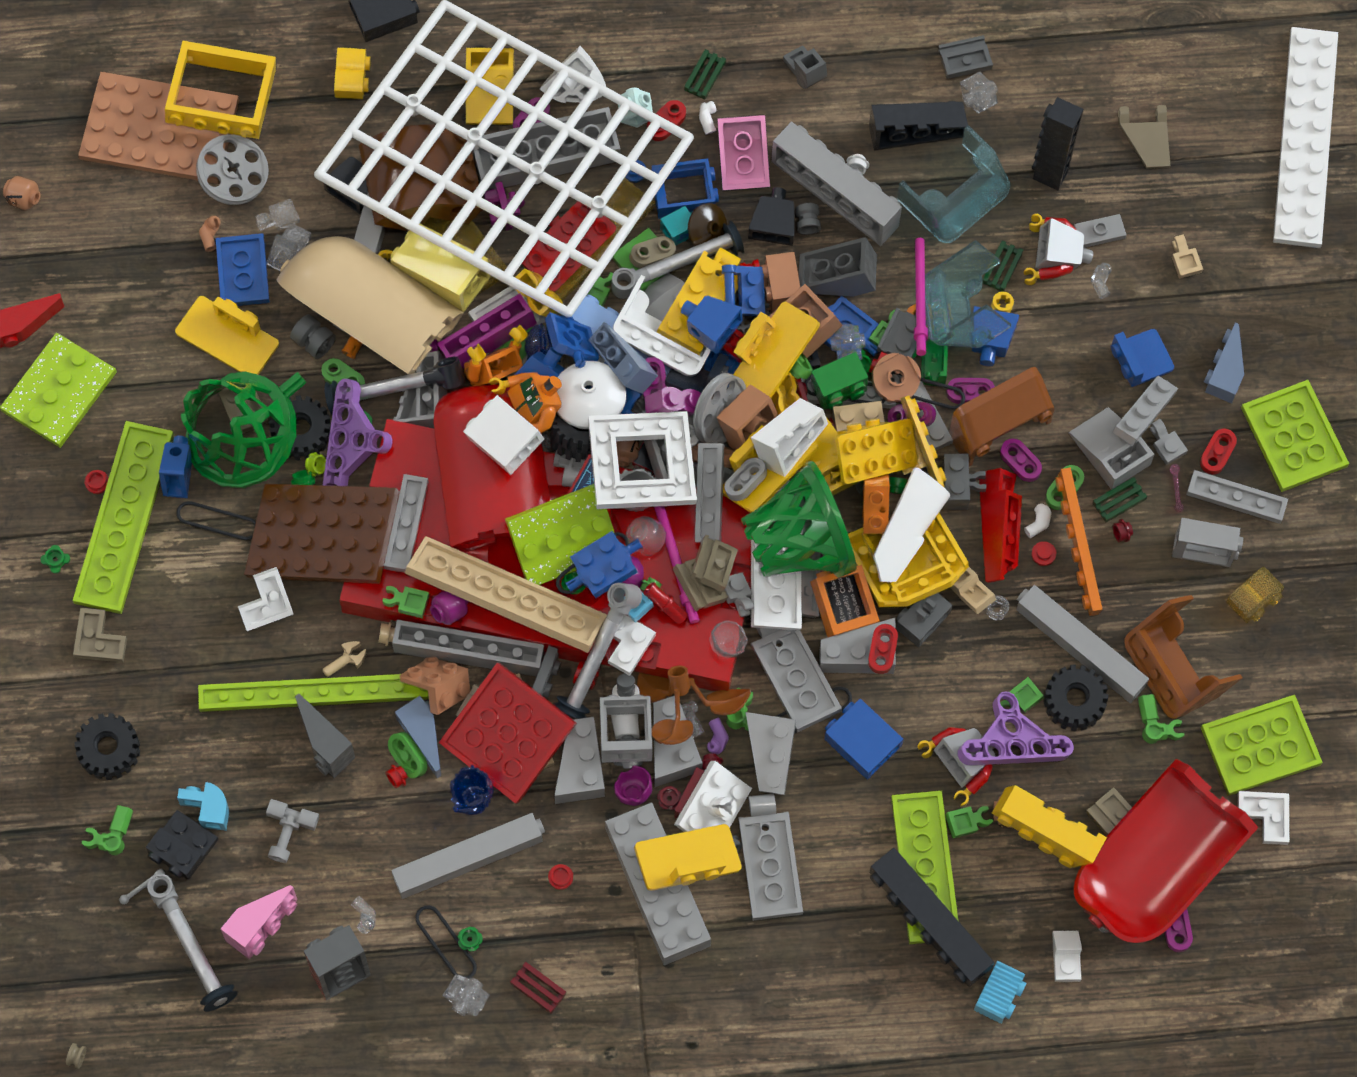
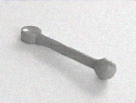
M161 868L154 873V875L165 874V872ZM149 879L127 895H121L119 898L120 903L127 904L131 897L147 886Z

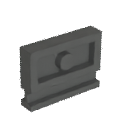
M984 35L938 46L947 79L990 70L993 67Z
M896 308L880 340L877 351L887 354L899 353L912 358L916 351V341L914 340L916 315L909 312L904 313L899 308Z
M548 646L533 685V689L545 698H549L553 687V684H550L553 675H558L562 663L559 661L558 649Z

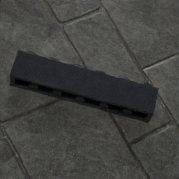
M1059 97L1056 98L1053 105L1049 103L1043 115L1045 118L1041 125L1042 130L1038 137L1040 140L1034 156L1035 161L1032 169L1035 171L1033 180L1059 191L1069 172L1083 108Z
M892 848L871 865L869 873L871 874L870 879L878 888L882 886L888 893L886 897L894 907L899 906L902 909L904 919L911 926L915 925L921 931L919 935L927 945L932 944L938 951L936 953L943 964H949L954 969L953 974L961 984L966 983L968 987H971L993 968L995 962L895 848Z

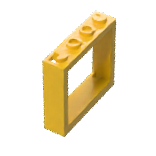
M182 41L165 106V123L193 127L197 130H210L221 134H234L244 138L259 139L276 72V57ZM186 63L264 76L254 117L247 118L175 105Z

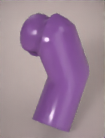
M716 718L709 722L714 736L711 742H708L707 749L710 753L720 754L724 751L729 736L720 718Z

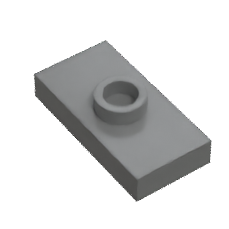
M1120 214L1074 224L1076 230L1084 235L1083 248L1126 238Z

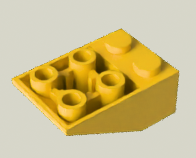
M466 48V70L474 73L491 48ZM503 48L482 78L504 90L514 77V48ZM476 86L466 99V124H480L498 97ZM506 103L492 124L513 125V106Z
M827 419L828 425L814 441L818 445V450L808 461L815 462L824 476L832 495H835L858 482L843 484L841 482L835 442L838 433Z

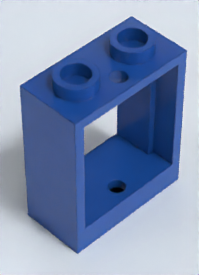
M708 159L678 162L667 177V179L703 175L707 199L667 204L663 183L655 195L658 219L686 206L689 212H693L701 204H715L719 202L718 189L713 188L712 181H715L714 167H709ZM665 164L653 165L652 171L658 174Z

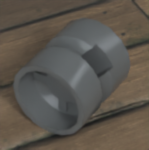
M307 314L294 326L290 339L300 347L305 346V351L312 357L320 359L333 346L336 335L327 327H321V323L317 319Z

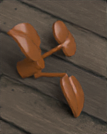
M681 665L671 667L668 670V678L639 673L637 680L640 695L650 696V703L663 700L667 696L671 697L673 693L675 694V720H661L652 727V738L656 742L666 745L682 743L693 734L694 727L692 722L689 720L680 721L679 696L686 695L689 692L690 686L706 707H710L711 712L717 715H730L738 712L743 708L751 694L750 689L718 690L708 694L705 699L696 686L694 678H689L687 668Z

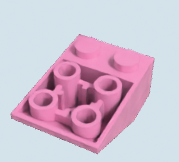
M289 885L236 909L221 928L225 941L248 959L253 954L258 955L265 946L264 941L269 935L273 936L281 926L280 921L285 915L289 916L295 910L297 897L294 888Z

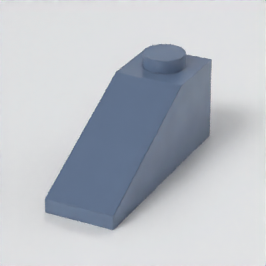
M421 696L395 711V715L403 730L411 736L424 755L427 765L436 778H439L441 776L434 715L430 713L429 701L424 702Z

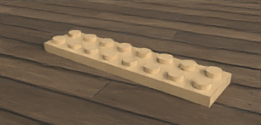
M427 536L423 539L405 571L407 575L587 653L591 649L607 617V614Z

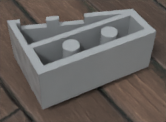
M439 351L429 352L415 373L433 369L434 365L444 358ZM436 383L405 390L404 395L401 396L399 401L400 407L397 416L393 420L434 428V411L438 401L447 394V389H444L442 386L439 387Z
M895 618L821 639L819 667L822 672L877 674L868 665L873 632L881 624H890L895 628ZM887 636L881 637V640L883 642H888L890 640ZM896 651L892 668L890 669V671L884 674H894L896 665ZM883 659L876 660V663L878 665H884L885 661Z
M746 712L759 791L785 795L796 720Z

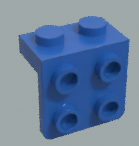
M1150 329L1126 338L1124 332L1114 335L1111 351L1113 356L1118 359L1122 374L1125 379H1128L1131 387L1173 371L1174 364L1157 330Z

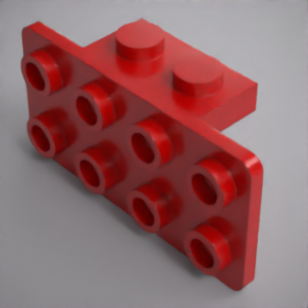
M577 201L562 217L558 215L549 224L551 228L546 233L567 244L591 208ZM606 216L596 218L575 249L591 257L616 231V225ZM538 240L522 262V265L527 270L544 277L561 252ZM569 257L550 284L549 290L556 292L583 264Z

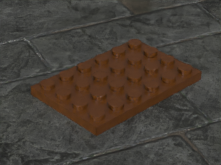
M265 484L244 575L248 578H254L253 575L277 567L281 580L380 584L400 491L396 488Z

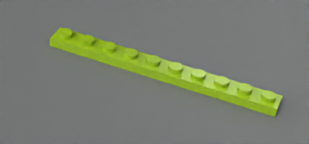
M401 674L198 685L200 712L298 707L295 698L298 693L312 706L410 701L419 696L423 700H428L429 695L428 690L401 682Z

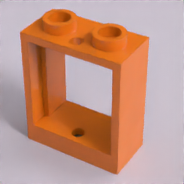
M889 474L864 480L863 534H884L888 525Z
M862 565L856 566L855 572L843 576L847 577L854 574L867 614L859 618L839 624L836 623L824 583L840 579L833 573L831 574V571L817 573V578L810 581L827 637L880 622Z

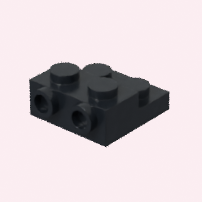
M176 810L164 828L160 827L146 846V849L149 853L148 857L158 865L163 862L169 867L168 871L179 879L183 876L189 880L219 839L216 835Z

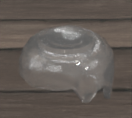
M642 516L632 520L627 527L626 536L629 544L638 538L643 548L636 552L650 556L662 548L665 543L666 532L660 522L653 518Z
M726 620L714 626L710 633L709 641L712 650L718 656L729 659L737 657L744 652L748 639L743 628L738 623Z

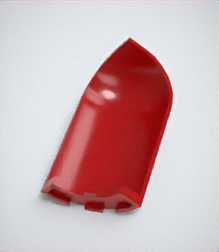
M499 384L473 385L447 393L438 401L434 411V430L450 546L465 551H470L484 545L495 544L496 538L509 537L510 542H512L505 519L550 501L542 442L510 475L470 441L463 432L468 422L472 418H476L483 411L484 405L489 400H493L497 395L514 409L507 392L510 387H507L503 394H495L491 391L497 389Z
M1175 759L1106 836L1107 838L1094 862L1081 866L1074 883L1075 899L1090 915L1088 920L1098 929L1104 927L1116 937L1127 942L1140 943L1152 940L1163 934L1180 917L1259 827L1245 811L1233 805L1223 796L1219 799L1209 790L1212 787L1190 765Z

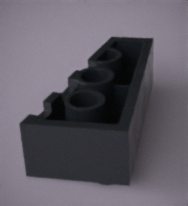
M963 101L871 105L869 129L873 149L876 151L967 137L968 123Z

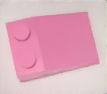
M765 115L718 118L723 190L770 187Z

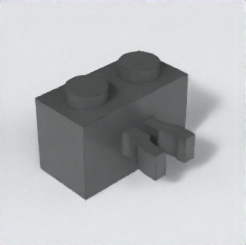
M944 454L942 469L946 476V481L943 483L944 488L950 493V498L943 506V510H968L970 489L977 492H986V484L980 485L975 482L977 479H985L986 471L969 474L968 454Z
M936 593L914 603L909 610L904 608L896 618L898 620L896 629L919 648L950 615L953 605L939 593Z

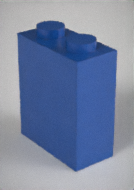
M860 698L855 704L850 702L842 711L844 715L838 720L834 718L825 727L824 740L868 780L902 747L903 738Z

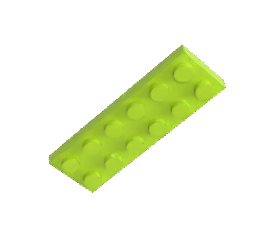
M942 791L892 795L891 801L898 852L958 920ZM907 922L909 944L925 943L919 935L921 931L915 925L911 926Z

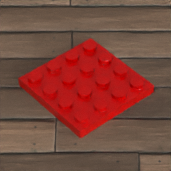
M496 663L439 741V744L517 804L577 723L501 663Z

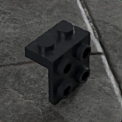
M719 353L711 371L701 368L700 372L695 376H685L671 368L665 379V385L677 388L680 391L694 389L702 393L713 378L719 374L728 373L730 367L726 366L729 356Z

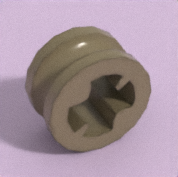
M73 1043L67 1054L66 1065L74 1064L75 1068L79 1069L84 1061L87 1047H78L76 1043Z

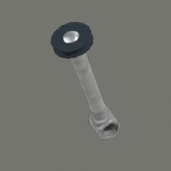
M730 220L729 225L723 223L724 235L636 271L634 268H619L612 276V293L618 298H629L641 275L645 276L643 283L698 261L703 251L708 252L707 257L716 254L720 247L723 249L730 248L735 256L738 255V252L744 254V245L739 231ZM626 280L629 282V285L621 286L618 282Z
M615 583L609 588L607 596L608 605L611 609L568 698L557 696L558 702L553 703L563 713L577 719L587 718L585 714L590 713V710L582 705V702L624 614L628 615L631 609H635L641 603L642 592L636 585Z
M165 874L152 876L147 884L151 899L158 908H163L208 993L200 1001L201 1005H205L203 1011L210 1012L225 1006L237 996L238 992L233 991V984L221 986L177 903L178 895L172 880ZM161 885L168 887L164 893L158 894L155 892Z

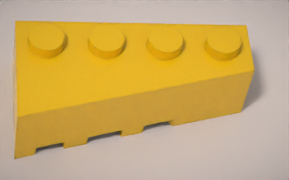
M1016 785L1005 788L992 811V814L998 817L997 820L1002 825L1013 827L1019 831L1018 835L1028 841H1034L1039 845L1038 848L1041 851L1055 855L1059 858V862L1068 868L1094 862L1107 837L1100 833L1097 836L1090 834L1086 831L1088 826L1081 822L1076 823L1064 819L1065 813L1052 807H1043L1044 801Z

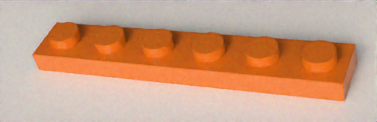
M1071 467L1060 470L1055 480L1058 492L1062 491V513L1067 515L1069 524H1066L1067 536L1073 540L1074 548H1071L1074 563H1078L1079 571L1076 573L1079 586H1083L1085 594L1082 595L1084 610L1088 609L1089 616L1098 615L1102 611V605Z

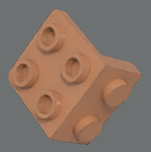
M437 657L425 658L423 662L410 667L400 675L401 682L428 690L430 713L436 715L462 701L470 693L468 668L458 666L456 663L439 660Z

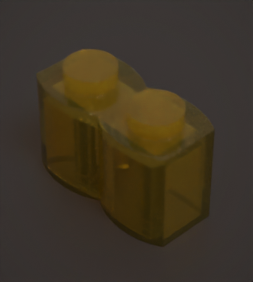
M1263 566L1228 597L1226 603L1246 623L1251 620L1256 622L1265 614L1263 610L1269 604L1274 606L1283 598L1281 593L1284 590V586Z

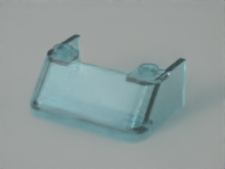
M969 125L965 128L962 145L973 155V163L980 170L947 198L935 189L927 190L918 196L904 181L899 183L897 200L943 243H951L1002 201L1010 191V181L996 152Z
M976 240L925 275V310L930 340L939 346L979 348L1011 328V323L987 304L971 314L969 298L980 292L983 283L982 275L1000 263V259Z

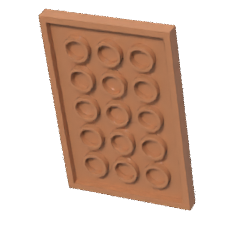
M100 72L78 156L80 160L198 180L196 164L203 147L212 139L227 134L165 123V106L171 87L169 83ZM180 86L175 105L236 115L239 96ZM229 142L223 144L225 151H227ZM207 154L204 156L206 163L210 165L217 163L214 155ZM211 176L207 178V182L218 184L219 179Z

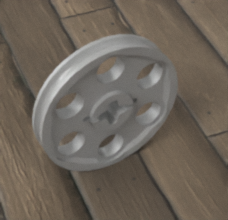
M234 134L221 135L209 141L200 152L196 164L197 178L203 190L216 201L229 205L244 204L256 198L264 188L269 172L267 159L259 146L248 138ZM226 142L233 143L236 151L232 153L225 151L223 144ZM248 152L254 153L257 156V161L254 163L248 162L245 159V154ZM207 154L214 155L217 163L213 165L206 163L204 156ZM229 166H230L231 168L236 167V168H237L236 172L234 173V172L232 171V172L229 173V172H228ZM257 175L260 178V184L252 185L248 181V176ZM211 176L217 177L220 185L217 187L210 186L207 178ZM238 187L242 195L240 197H233L229 192V188Z
M722 373L713 378L703 390L697 402L693 418L694 433L701 442L724 443L727 441L716 417L735 400L736 396L746 389V385L741 378L729 373Z

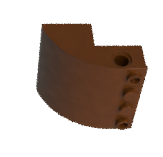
M435 125L405 126L389 147L411 159ZM445 128L420 164L442 176L467 140ZM388 131L372 136V138L381 142ZM360 143L359 149L362 164L364 165L374 149ZM471 151L451 181L473 193L478 187L479 182ZM382 155L365 178L369 197L380 202L405 166ZM413 172L388 208L411 220L436 183ZM444 189L420 224L423 225L430 217L453 221L467 200ZM475 206L463 224H469L483 209ZM372 210L375 225L409 231L405 227Z

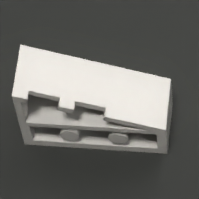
M799 398L755 433L751 439L758 458L765 463L766 468L785 477L828 425L822 408Z

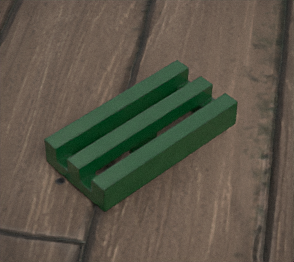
M705 49L686 82L684 90L705 100L724 67L726 58H719L717 54H710L709 50ZM709 59V62L706 65L703 73L701 74L698 82L696 83L695 87L692 88V85L695 82L698 74L700 73L703 65L705 64L706 60ZM714 62L718 65L703 92L699 91Z
M1002 240L982 283L1004 292L1024 250L1021 248L1018 250L1012 244L1009 246ZM1003 250H1005L1007 253L993 281H991L989 278ZM1011 254H1014L1016 256L1000 285L998 281Z
M1135 477L1093 500V505L1106 523L1147 499L1148 496L1146 493H1143L1142 487L1136 483ZM1133 488L1103 506L1100 505L1126 489ZM1134 494L1138 495V497L1134 498L1128 503L1115 509L1109 514H1106L1105 511H1107L1108 509L1114 507L1115 505L1133 496Z

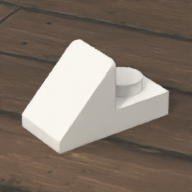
M1053 931L1055 982H1080V953L1082 946L1079 932Z

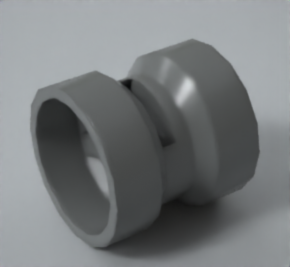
M814 203L798 205L795 209L796 217L799 219L797 231L805 235L819 232L821 230V223L817 219L819 216V206Z

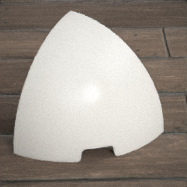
M581 46L562 62L566 66L606 87L599 69ZM555 70L543 83L540 90L545 93L559 72ZM567 77L552 99L562 103L581 102L589 88ZM598 94L594 100L602 97V95Z

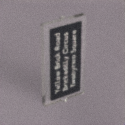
M854 574L824 583L837 624L867 615Z

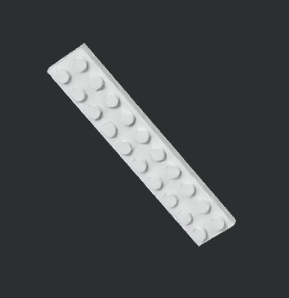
M1291 27L1273 243L1321 248L1338 32Z

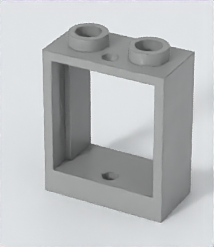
M1181 518L1175 534L1172 557L1230 567L1233 560L1238 559L1239 552L1242 550L1243 537H1239L1240 528Z
M636 694L630 697H619L616 695L600 697L602 763L652 761L650 696ZM644 714L645 740L608 741L607 715Z

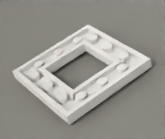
M687 411L596 415L588 417L597 509L696 504L697 496ZM664 439L668 479L620 481L616 441Z

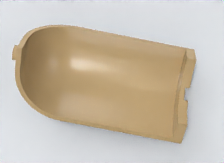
M326 237L310 243L301 249L291 260L284 262L280 269L281 273L276 279L296 299L407 374L416 372L425 357L432 350V347L429 345L435 339L440 341L443 337L452 333L464 314L457 307L363 244L347 237Z

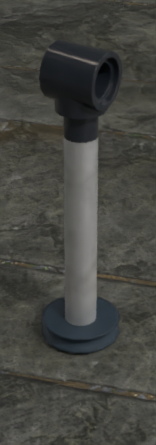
M447 357L438 361L431 370L360 385V400L436 383L444 389H453L464 384L466 379L459 357ZM335 380L332 381V384L326 382L324 387L326 403L331 415L333 414L337 387Z

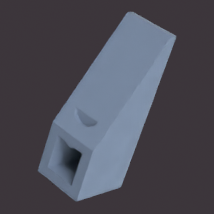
M603 322L589 339L625 387L643 394L658 377L649 363L606 322Z
M1236 322L1232 330L1227 329L1222 340L1226 345L1223 350L1218 349L1213 360L1217 365L1214 371L1209 369L1204 383L1208 384L1205 393L1231 404L1244 376L1239 324Z

